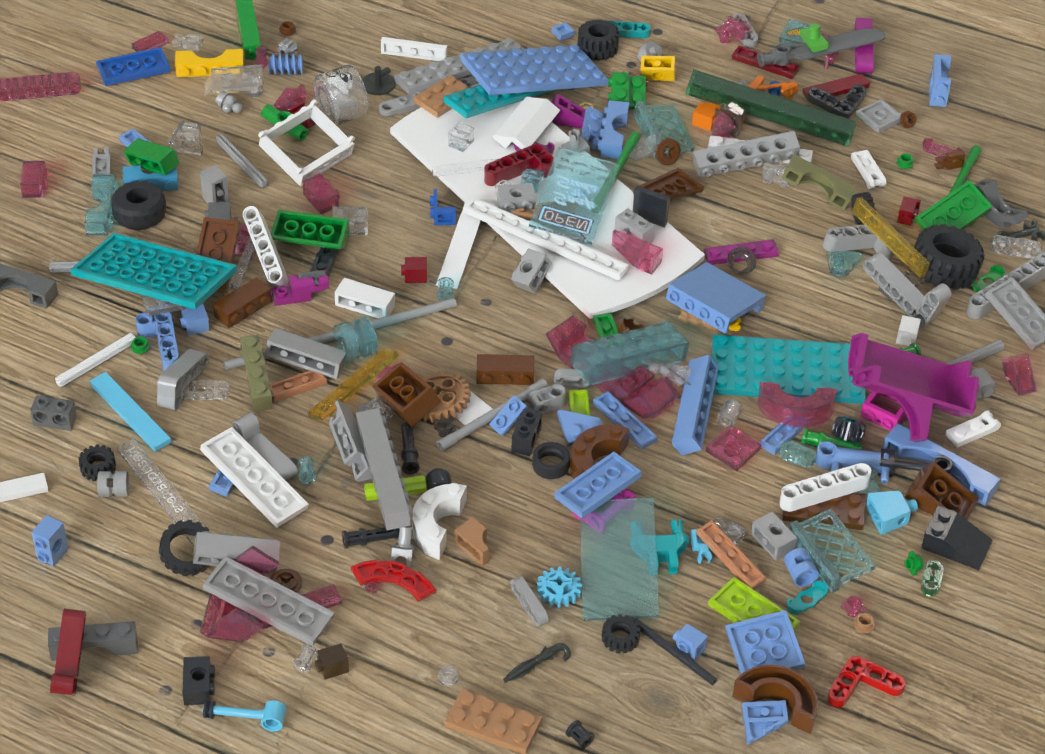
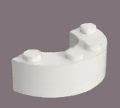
M451 483L434 487L421 495L414 505L412 517L414 540L417 546L432 558L440 560L446 547L447 529L440 527L436 522L445 516L461 515L467 502L466 485Z

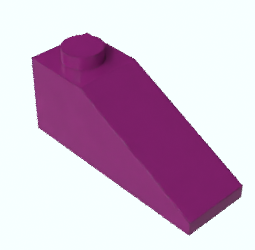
M557 93L551 103L560 111L552 122L562 126L582 128L586 109Z

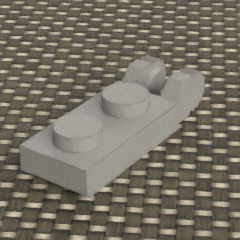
M98 147L94 148V155H92L93 183L111 182L109 147H105L104 154H99Z

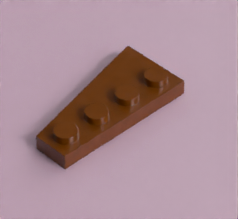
M679 168L640 185V187L670 198L700 193L704 188L703 185Z

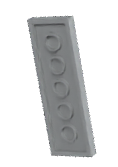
M226 556L203 583L205 591L311 646L316 643L334 618L335 612Z

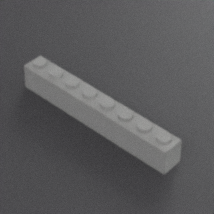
M379 408L356 412L359 434L386 530L411 526L410 517H413V510L411 504L407 505L409 503L407 491L403 492L405 490V483L403 478H399L402 477L399 465L396 466L398 464L396 452L392 453L394 452L393 442L388 440L390 439V433L385 415L381 416Z

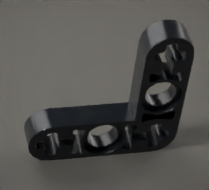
M854 85L844 99L840 100L817 87H812L809 89L806 98L810 103L840 119L846 120L851 117L863 101L867 91L861 85Z

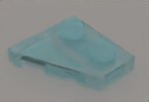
M827 251L829 273L835 276H848L861 261L862 253Z

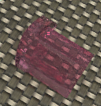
M723 111L714 120L712 136L730 138L734 125Z

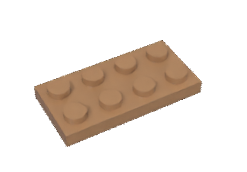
M461 689L445 720V727L515 752L526 754L542 723V716Z

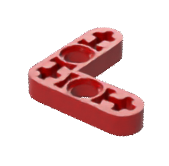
M852 656L848 659L828 693V702L834 707L844 706L860 681L892 696L901 695L904 692L906 682L902 676L862 657ZM856 665L860 666L856 668L855 673L852 672L853 667ZM878 673L881 676V678L874 679L870 676V674ZM844 678H848L852 680L853 683L847 685L844 684L841 680ZM840 690L842 691L841 696H839L838 698L834 697L838 695Z

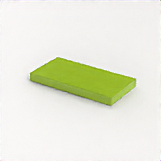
M733 577L708 600L710 607L734 623L783 611L782 608L736 577ZM787 612L792 628L795 630L800 626V620Z

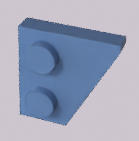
M565 410L557 411L567 446L573 445L576 438L585 430L602 425L601 419L598 417Z
M786 700L742 702L746 745L759 740L788 723Z

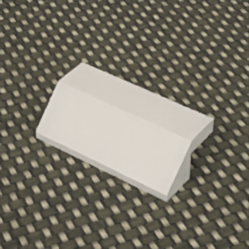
M526 97L495 133L493 138L504 148L513 142L520 149H524L536 141L560 110L548 99Z

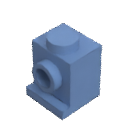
M689 624L675 632L673 640L676 641V647L681 652L690 655L694 662L706 650L708 636Z

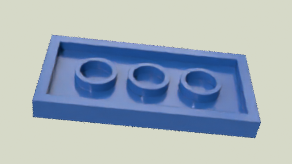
M161 47L96 61V66L105 86L171 72L170 65Z

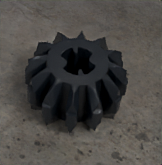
M839 416L833 423L832 434L841 440L859 443L865 435L866 425L857 419Z

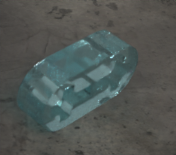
M790 441L783 442L780 445L779 455L782 459L803 467H811L815 464L816 452L813 449Z

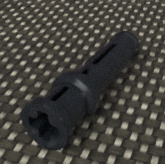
M405 422L401 425L403 450L401 452V459L403 460L402 471L406 474H415L419 471L420 466L417 462L418 451L415 449L414 426L411 427L408 424L409 428H407V423Z
M386 527L372 530L359 528L358 531L351 532L344 530L342 531L344 549L355 545L365 546L368 542L399 538L400 528L386 530Z

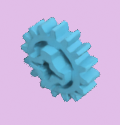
M561 566L558 567V570H554L551 567L549 573L543 571V576L538 577V597H542L543 603L549 601V606L557 604V607L560 608L561 604H564L566 607H569V602L575 604L576 598H580L582 592L581 578L576 577V572L569 573V568L563 571Z

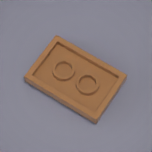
M449 75L414 96V103L438 118L452 109L443 102L445 95L470 87Z

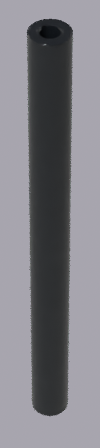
M635 618V623L638 622L640 632L711 685L716 683L717 678Z

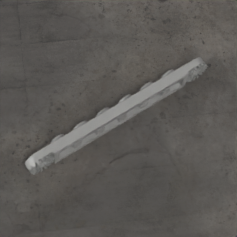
M474 76L459 80L467 86L479 84ZM424 90L380 103V115L392 117L395 114L419 109L420 106L414 103V96Z

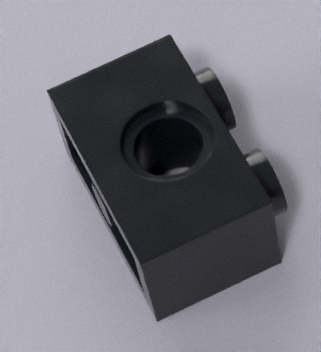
M210 656L184 657L182 689L184 705H204L206 700L211 701V695H215L214 682H211V678H215V665H211Z

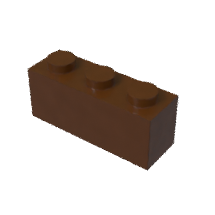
M257 277L213 303L214 317L227 328L238 324L272 302L271 288Z
M477 354L476 384L532 385L534 383V355Z

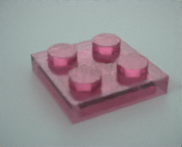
M731 425L706 446L708 454L736 471L761 449L759 442Z

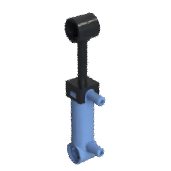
M822 442L818 445L815 459L818 467L822 469L831 468V472L838 470L839 467L845 468L859 463L867 464L871 467V471L878 472V476H881V483L883 484L889 482V477L892 478L894 468L920 471L928 465L895 460V450L881 448V452L836 447L831 442ZM938 456L933 459L947 473H951L953 464L949 458Z

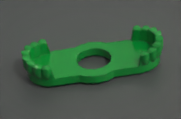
M1001 265L991 266L990 271L986 275L981 276L977 283L976 281L973 282V291L977 293L987 287L989 284L983 282L985 279L995 282L1005 275L1004 267H1001Z

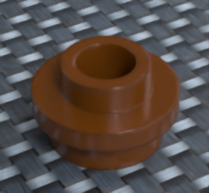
M284 21L281 23L279 31L285 36H290L296 32V27L293 22Z
M905 111L901 114L900 123L903 127L911 128L916 123L917 118L913 112Z

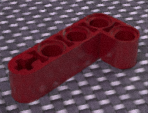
M539 144L528 146L484 166V183L487 186H497L532 170L541 177H551L554 174V157Z
M65 608L63 610L55 673L52 674L50 693L73 696L76 694L86 611Z

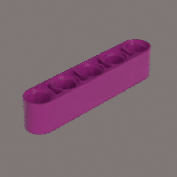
M856 17L855 30L873 29V19ZM873 43L855 47V72L872 74L874 67Z

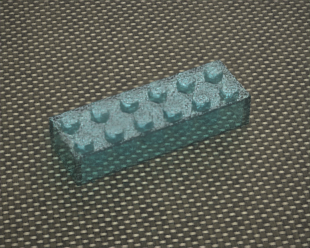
M667 321L573 345L570 364L589 385H594L686 361L689 341Z

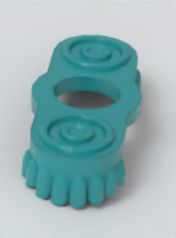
M821 580L813 581L812 587L800 592L792 600L788 598V611L798 615L807 609L813 608L817 602L826 596L828 592L827 584ZM803 596H810L813 601L811 603H804L801 598Z

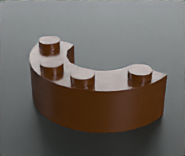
M618 424L599 425L581 433L574 441L571 449L570 471L572 478L575 479L595 465L594 460L601 456L609 455L612 452L621 455L628 446L630 429Z
M761 665L745 671L735 680L732 697L742 702H756L763 698L786 700V704L792 711L791 725L811 734L815 723L818 701L814 688L801 674L784 666Z

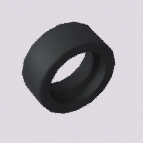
M545 442L538 445L533 452V470L537 475L545 479H558L564 476L569 471L570 466L569 450L557 442ZM545 456H556L562 460V463L551 466L542 463L540 459Z

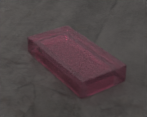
M157 31L131 43L132 49L140 52L162 47L168 44L169 40L164 34Z

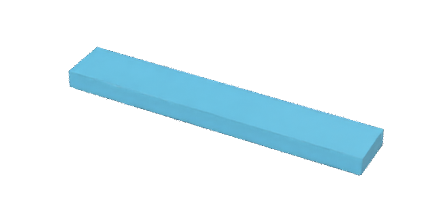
M106 372L89 380L90 386L154 452L171 443V438Z

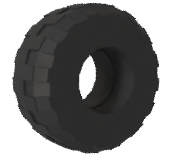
M143 180L127 182L120 186L112 196L111 207L113 217L120 225L128 229H149L157 225L165 216L166 200L164 193L151 182Z

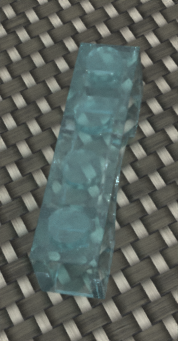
M93 174L91 182L93 200L101 203L92 209L86 210L84 221L86 235L108 236L109 228L113 226L111 201L113 194L119 188L118 182H115L114 174Z

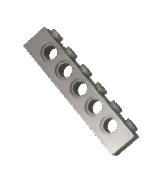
M790 131L693 151V164L698 178L709 177L715 174H725L730 171L791 160L794 154L799 156L800 145L795 132Z

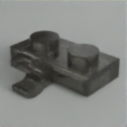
M733 102L728 106L721 104L720 110L716 108L714 114L724 119L722 130L736 138L740 133L745 110Z

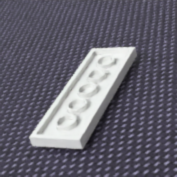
M233 427L201 444L200 450L276 528L308 509L309 504Z

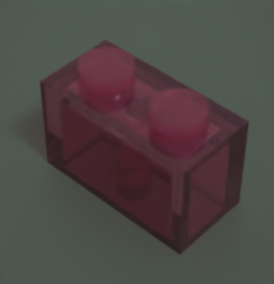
M23 161L20 181L22 198L44 197L45 190H48L46 178H49L50 175L45 161Z

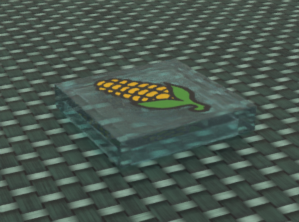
M789 19L779 37V42L789 45L805 43L800 36V30L810 28V24Z

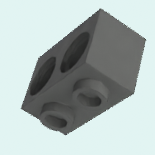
M36 396L30 409L33 426L71 431L77 418L75 402L72 400Z

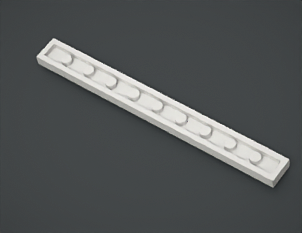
M475 197L464 206V213L614 279L620 280L628 271L629 264Z

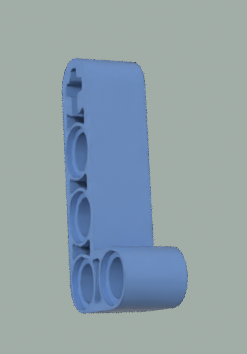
M167 310L140 313L135 318L137 334L145 338L157 336L162 368L165 371L179 358L171 313Z

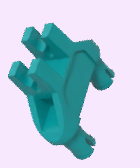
M676 519L671 521L670 525L673 535L644 536L642 522L638 521V527L636 522L630 524L632 532L630 547L638 557L647 563L649 576L658 575V562H667L669 575L678 573V558L689 543V537L684 533L683 520L678 519V525Z

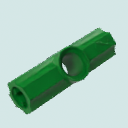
M269 104L265 105L261 111V117L274 125L284 121L291 115L290 112L280 111ZM299 124L284 134H289L302 142L308 135V129Z

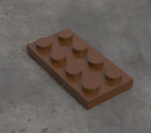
M204 217L196 254L233 264L241 223L239 221ZM229 279L215 292L227 294Z
M851 493L795 511L788 512L783 510L782 521L863 530L865 495Z

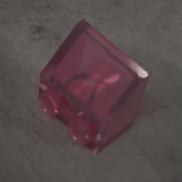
M667 376L645 381L620 402L642 419L648 417L653 419L661 414L663 408L665 409L673 405V400L679 395Z

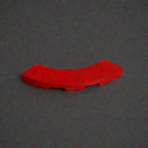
M370 560L351 566V571L361 586L372 582L393 583L411 593L418 602L437 591L433 584L420 572H416L406 567L405 564L396 561Z

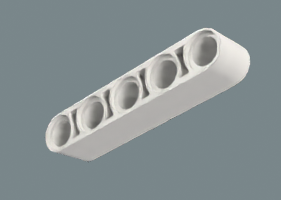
M248 206L243 211V218L265 275L275 288L286 286L288 284V277L265 218L256 207Z
M859 463L788 484L781 490L780 508L788 512L864 490L869 486L871 467L867 464Z

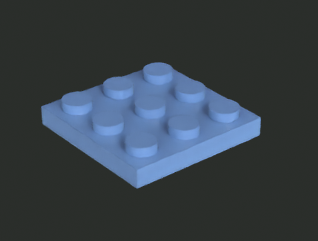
M786 610L725 625V631L740 675L753 667L761 665H779L792 670L805 668V661Z

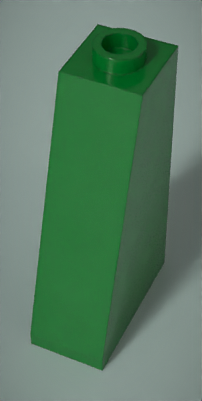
M235 0L237 26L245 60L262 58L253 1Z

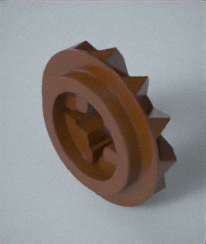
M667 137L666 139H661V142L657 144V150L654 152L660 164L668 166L678 160L681 149L675 139ZM665 148L670 149V150L668 151V153H669L668 155H667V154H664V153L666 152V149H665Z
M280 569L270 577L271 580L281 585L282 582H289V586H283L296 593L302 588V577L295 570Z

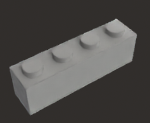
M277 328L274 329L267 340L265 351L266 356L334 379L338 378L344 368L347 354L346 351Z
M209 531L197 532L194 541L193 564L218 566L226 556L252 570L276 572L279 564L280 541L272 538L259 539L252 536H233L229 533L221 535L212 534Z

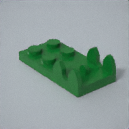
M968 180L915 218V222L922 230L933 225L940 226L941 224H946L950 227L951 225L956 226V228L961 230V228L963 229L967 225L969 227L972 226L979 217L983 218L991 210L992 205L976 186Z

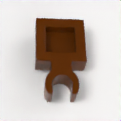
M963 150L947 152L946 157H935L937 163H934L936 169L945 167L946 170L963 167L966 154Z

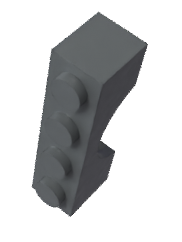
M0 263V292L9 288L23 289L29 293L31 304L46 309L57 297L56 281Z
M135 621L85 625L82 649L102 647L112 651L116 656L138 654V636ZM61 627L48 628V648L51 661H55L57 658Z

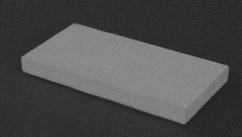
M1013 277L985 293L984 296L1031 350L1045 343V314Z

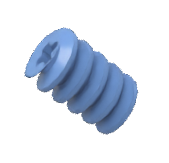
M272 53L268 64L269 74L274 70L275 75H277L280 70L281 74L284 75L287 70L288 75H291L294 70L295 75H298L299 71L303 75V58L301 54H299L297 59L292 54L291 59H289L288 54H285V57L282 58L281 53H279L276 58L274 53Z

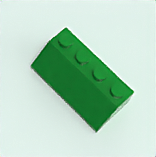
M285 210L277 211L271 230V236L276 241L334 249L345 248L350 235L349 219Z

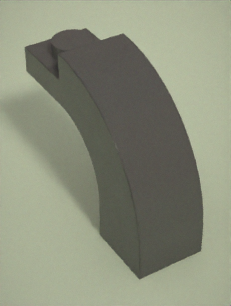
M983 179L974 184L992 205L991 210L985 216L995 225L1006 228L1010 225L1020 224L1022 220L1028 217L1027 210L1011 208L1003 201L997 180Z

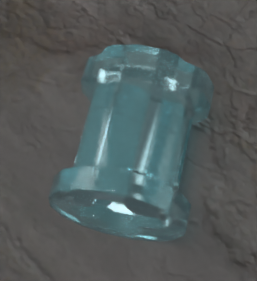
M449 277L440 278L438 280L439 290L437 291V297L441 301L453 298L452 288L454 287V281Z
M311 457L298 459L296 465L300 472L298 475L299 481L302 483L315 481L314 460Z

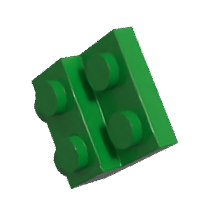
M612 72V77L608 78V87H611V92L608 93V102L609 100L629 102V109L645 110V76H629V73Z

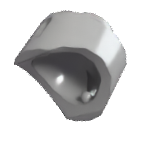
M652 41L643 44L637 56L640 63L641 56H662L661 46Z

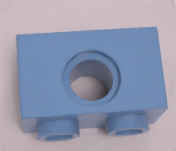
M46 515L33 529L32 536L37 559L42 563L54 566L69 549L64 523Z

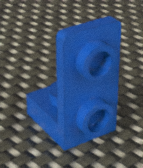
M433 189V195H430V206L434 207H430V216L434 218V225H456V207H438L437 189Z

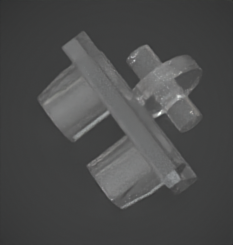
M779 161L778 165L764 162L762 171L763 183L770 184L772 181H777L781 187L785 188L791 184L781 178L786 169L783 166V161Z

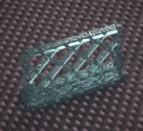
M644 101L636 102L633 115L654 157H657L654 152L657 150V144L661 142V139H666L667 137L677 140L681 152H693L695 150V146L674 105H645ZM675 131H676V132H679V133L682 134V136H680V135H678V134H676V133H674V132H675Z
M832 509L826 510L803 522L798 523L796 520L789 524V530L796 534L797 547L808 550L819 572V576L832 593L838 591L840 585L875 569V564ZM829 516L834 521L833 525L821 523L823 519ZM808 526L817 527L815 533L806 532L804 528ZM819 529L831 530L830 535L818 534ZM834 531L843 533L844 539L832 537ZM816 539L827 541L826 548L817 546ZM830 543L841 544L840 551L830 549ZM844 546L854 547L855 554L844 552ZM827 554L838 556L837 562L829 561L826 558ZM841 557L853 559L852 564L840 563ZM856 560L864 561L867 564L864 567L854 566ZM838 568L850 570L849 574L841 577L837 572Z

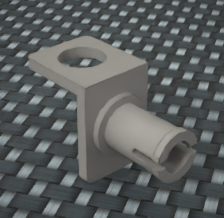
M570 130L568 133L570 141L561 145L565 153L569 157L584 150L590 154V146L580 136L579 130Z
M412 526L400 528L398 543H395L391 550V561H395L398 556H403L407 561L406 567L411 568L412 552L416 549V545L410 544Z

